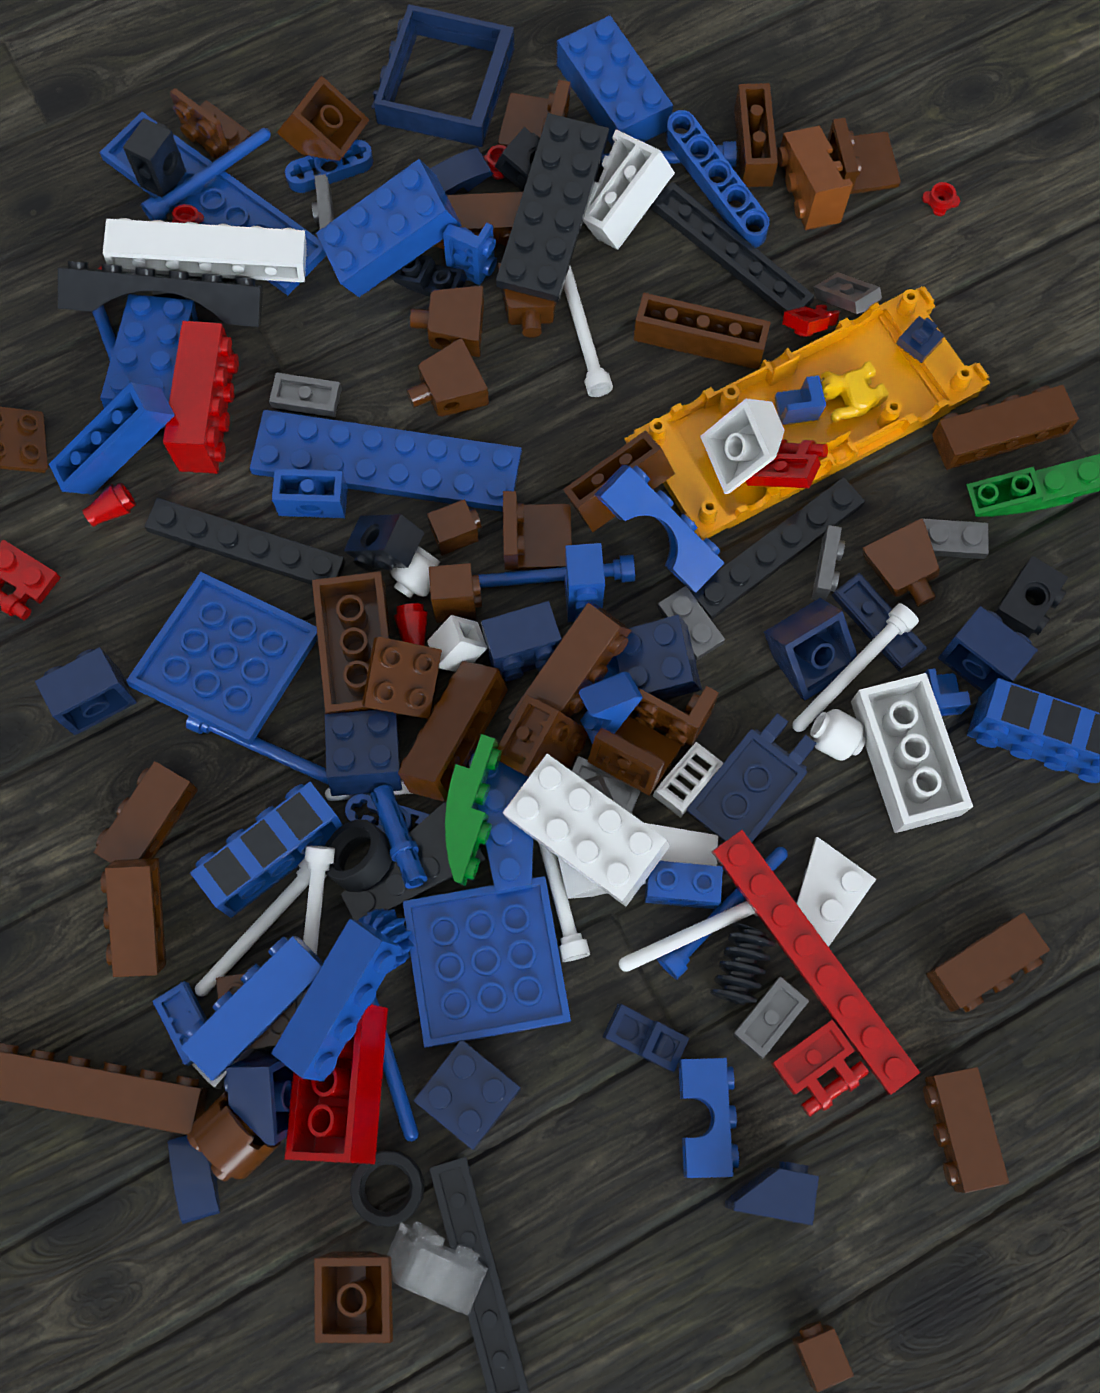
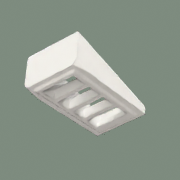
M695 742L656 788L653 797L681 818L686 809L723 765V762ZM696 754L712 766L708 771L692 759ZM689 765L703 776L702 779L699 781L684 768ZM681 775L695 787L691 791L676 778ZM671 785H673L676 789L682 792L686 796V798L684 800L680 799L668 788Z

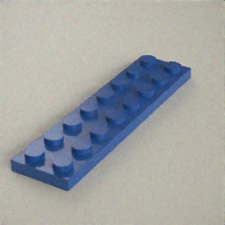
M141 112L99 152L103 161L137 186H139L123 146L143 118L157 124L155 120L144 112ZM174 135L173 137L186 169V173L176 185L178 187L212 162ZM225 171L170 208L173 211L179 205H191L203 214L204 221L200 224L206 225L227 224L239 227L260 226L273 229L293 228L305 230L307 246L305 277L327 256L317 237ZM143 189V190L146 191L148 194H150L152 197H154V198L157 197V195H155V194H153V193H151V192H149V191ZM267 280L287 296L301 283Z
M263 410L250 471L254 475L274 477L275 468L343 471L348 489L454 504L465 499L468 507L503 512V491H515L522 450L520 447Z

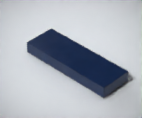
M860 573L833 592L832 597L871 641L888 625L886 621L889 619L888 614L892 608ZM911 630L910 632H904L902 635L897 634L881 652L898 671H901L924 653L927 647Z

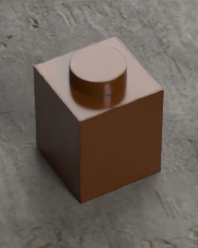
M465 499L427 513L429 527L441 555L479 541L477 529L482 528L476 510H469Z
M816 1321L799 1329L801 1335L792 1340L811 1387L820 1392L854 1377L836 1331L832 1326L828 1324L822 1326L821 1321Z

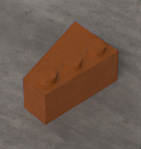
M820 126L784 133L781 146L777 148L778 164L780 167L784 166L786 172L785 182L789 193H793L795 199L794 210L798 219L801 218L805 230L841 223L853 186L850 178L843 180L839 171H842L843 168L840 161L833 162L829 153H832L833 148Z

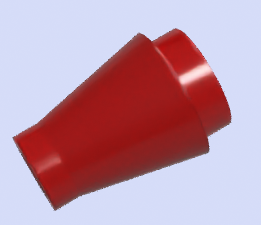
M119 483L116 486L111 484L82 512L87 521L95 527L102 522L131 513V508L136 506V502L123 483Z
M411 603L397 606V614L394 615V619L401 640L425 646L428 612L424 611V605Z

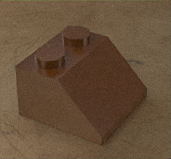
M321 75L277 133L301 155L340 161L370 119Z
M370 1251L330 1252L314 1258L315 1343L393 1342L391 1256Z

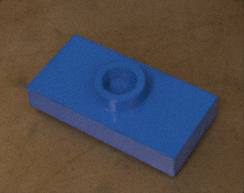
M183 981L152 1002L184 1065L190 1066L194 1062L180 1049L188 1040L184 1034L199 1019L202 1018L206 1022L207 1018L189 983Z

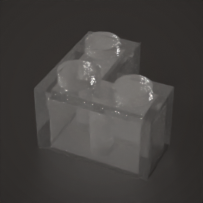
M415 1221L413 1227L401 1223L387 1253L388 1256H391L392 1280L400 1287L468 1316L488 1270L478 1261L480 1254L458 1244L456 1250L444 1246L445 1238L436 1234L434 1229Z

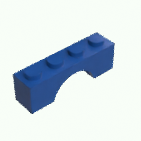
M622 465L594 495L620 520L627 521L644 515L657 519L663 525L669 537L670 548L665 566L684 586H687L689 590L697 592L724 564L717 556L721 552L720 549L707 537L702 540L694 532L698 527L685 514L679 517L671 509L674 502L663 491L659 490L656 493L647 484L651 479L642 469L636 465L633 469L630 466Z

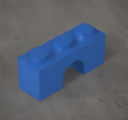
M601 543L565 546L566 572L564 585L568 622H574L588 602L603 608L605 577Z
M727 1058L681 1059L678 1063L680 1099H696L707 1106L711 1116L710 1126L703 1135L695 1138H682L684 1177H733V1168H739L737 1144L731 1145V1129H736L737 1127L735 1105H729L728 1090H734L733 1067H727Z

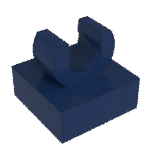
M919 316L899 337L896 344L920 363H923L942 342L945 335L937 330L938 325L928 317L924 320Z

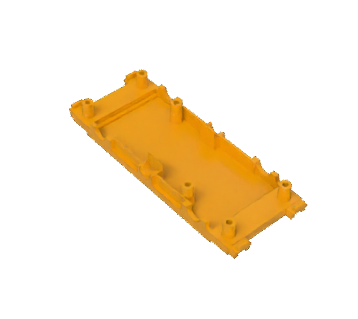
M924 286L916 290L908 289L881 305L876 302L858 318L849 320L847 317L839 321L833 332L794 352L786 348L785 352L777 359L768 362L763 360L759 370L716 392L710 387L704 390L695 401L687 405L678 403L671 407L669 413L655 418L650 423L634 430V434L624 438V440L628 443L646 430L662 448L675 472V475L667 479L663 484L681 513L690 518L698 527L694 532L704 540L706 537L709 538L727 528L730 529L806 489L747 486L745 481L730 494H724L700 436L744 399L772 401L777 412L774 399L777 392L801 389L806 377L817 375L820 377L821 374L827 371L843 375L848 371L860 369L865 362L871 361L876 370V375L870 377L872 384L869 386L875 388L883 383L889 392L887 400L880 406L872 408L863 416L840 419L838 422H833L831 420L832 412L838 408L845 407L843 398L839 395L835 399L826 401V407L819 420L783 425L785 431L782 439L787 440L788 443L814 440L816 444H827V457H819L821 465L811 484L813 485L979 396L980 392L984 391L987 385L990 384L989 376L980 363H974L970 366L964 365L945 337L923 363H920L896 344L899 337L919 316L924 320L927 317L932 320L929 314L935 308L934 299Z

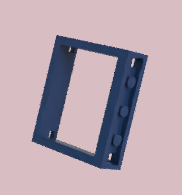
M409 4L404 19L398 22L397 39L390 44L389 62L387 66L383 65L379 90L373 92L374 101L372 109L375 110L377 124L483 147L515 49L514 27ZM417 35L493 52L471 120L394 102Z

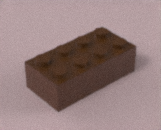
M378 571L312 580L325 713L377 710L363 707L362 701L374 638L384 637L391 639L386 588L382 573Z

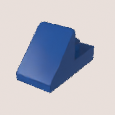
M621 672L579 691V695L588 710L580 721L592 744L601 727L615 734L643 698L630 673Z

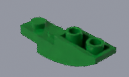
M1100 454L1036 471L1033 466L966 484L975 517L1003 516L1047 509L1072 503L1075 497L1100 491Z
M481 734L470 768L455 764L446 803L445 836L448 861L454 881L466 886L468 879L473 880L475 878L480 859L476 858L479 845L487 843L491 832L492 824L487 823L489 816L485 812L476 809L478 804L482 806L485 804L490 785L486 784L489 771L497 769L502 750L497 749L499 744L496 739Z

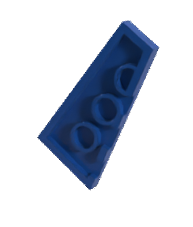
M472 754L471 758L468 761L469 766L472 763L474 754ZM500 761L495 771H489L486 784L490 785L485 804L483 806L478 804V810L485 812L489 816L487 823L492 824L486 848L496 895L532 887L533 838L510 822L503 814V811L529 777Z

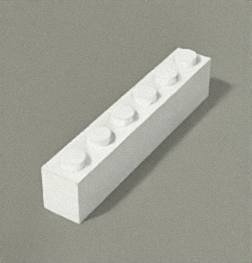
M120 218L106 219L103 255L106 264L122 265V271L135 272V267L155 268L156 274L169 275V270L189 272V276L202 277V273L222 275V278L235 279L238 276L255 278V280L305 282L307 246L305 230L293 228L273 229L260 226L239 227L227 224L206 225L194 222L172 223L161 220L138 221Z

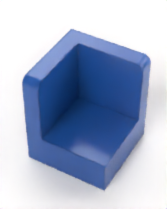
M819 375L806 377L801 389L777 392L774 397L782 425L819 420L826 407Z
M935 668L927 669L925 673L928 676L941 716L962 714L971 703L968 691L959 692L956 675L954 673L937 675Z

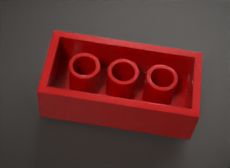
M182 321L169 404L175 416L165 425L163 443L179 471L218 474L219 463L225 460L226 447L223 437L224 432H228L230 428V415L227 410L228 403H232L234 400L232 376L233 373L236 374L238 372L239 359L238 355L234 354L232 350L231 337H227L222 323Z
M373 1004L366 1008L356 1025L357 1028L354 1036L345 1044L337 1058L334 1070L326 1077L324 1082L303 1079L293 1072L285 1160L375 1164L388 1008Z

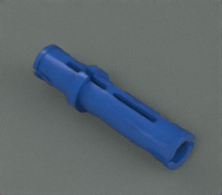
M378 786L373 789L374 792H371L370 796L390 843L391 850L389 854L391 859L397 863L405 887L408 889L419 887L427 881V875L418 856L419 847L412 840L392 786Z

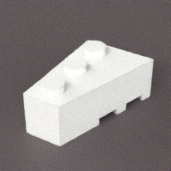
M615 129L612 137L615 141L610 155L604 157L602 162L604 170L599 182L594 183L583 222L596 239L618 250L675 172L659 149Z

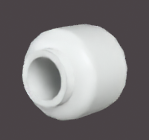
M418 546L408 568H393L391 570L392 577L397 581L394 587L409 598L414 593L421 597L428 595L430 592L429 567L438 566L440 561Z
M832 709L827 713L822 712L816 718L810 732L813 741L817 743L815 745L817 750L840 761L846 760L852 754L858 755L866 741V738L863 737L861 721L839 709Z

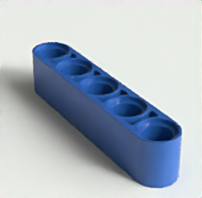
M686 110L673 112L667 121L666 138L669 147L726 224L755 248L760 247L765 242L769 228L767 213L696 118ZM678 128L686 129L688 132L684 134L676 133L674 130ZM696 152H701L706 156L703 158H696L692 154ZM714 176H719L722 179H724V181L721 183H715L712 180H710V178ZM730 201H739L743 206L734 208L728 203ZM756 225L761 231L751 232L747 229V226Z

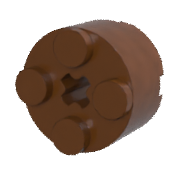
M226 1091L193 1123L192 1131L187 1135L190 1145L197 1151L202 1152L212 1163L211 1169L215 1176L225 1182L231 1177L235 1179L247 1178L281 1143L280 1141L276 1145H267L229 1107Z

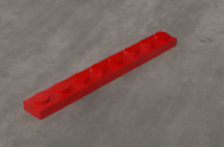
M738 831L711 852L723 866V869L885 1091L892 1095L917 1076L920 1071L744 831Z

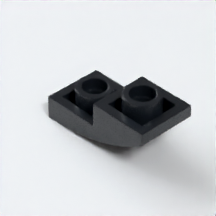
M419 255L396 271L392 279L403 287L430 297L431 292L434 290L462 288L467 275L464 269L436 265L431 256Z

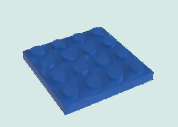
M200 572L126 681L129 687L251 746L318 640L317 627Z
M545 876L532 878V887L497 895L494 885L403 901L406 928L412 931L408 939L414 944V947L410 950L424 1048L458 1043L461 1039L469 1041L571 1022Z

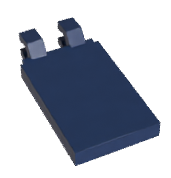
M778 713L763 732H760L758 729L755 731L751 729L686 809L690 816L714 835H718V838L723 842L740 830H743L749 840L753 842L808 773L806 771L807 767L802 762L817 743L805 735L791 754L786 752L774 742L788 724V721Z

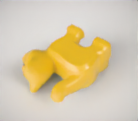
M871 361L865 362L862 368L848 371L843 375H837L830 371L821 374L820 381L825 401L835 399L841 395L845 407L838 408L832 412L831 420L833 422H838L840 419L863 416L872 408L880 406L887 400L889 392L883 383L875 388L869 386L872 384L870 377L876 375V370Z

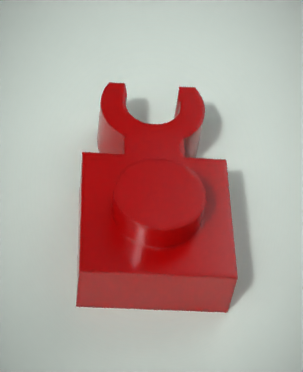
M825 304L817 305L815 309L804 306L785 311L782 324L794 329V333L797 335L809 337L813 333L827 330L828 326L836 325L840 311H826L827 305Z

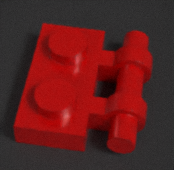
M782 439L776 458L746 480L747 486L810 488L821 465L819 457H827L828 446L827 444H816L814 440L788 443L787 440Z
M2 540L0 543V589L7 583L16 590L13 594L9 595L0 590L1 611L9 616L16 615L20 619L26 620L31 614V609L24 605L27 600L31 598L41 604L61 577L52 569L7 541Z
M833 1020L824 1024L771 1063L793 1095H796L805 1087L808 1089L811 1097L803 1102L801 1107L809 1117L820 1109L826 1111L833 1105L832 1100L846 1090L853 1091L860 1085L859 1080L869 1074L868 1069L861 1061L849 1068L843 1060L855 1050ZM833 1068L838 1077L823 1088L817 1079Z

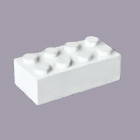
M923 673L860 689L852 699L851 704L856 719L861 721L863 725V737L866 738L865 746L894 833L959 817L970 810L973 805L927 674Z
M548 754L545 755L503 811V814L510 822L624 906L628 905L670 847L666 838Z

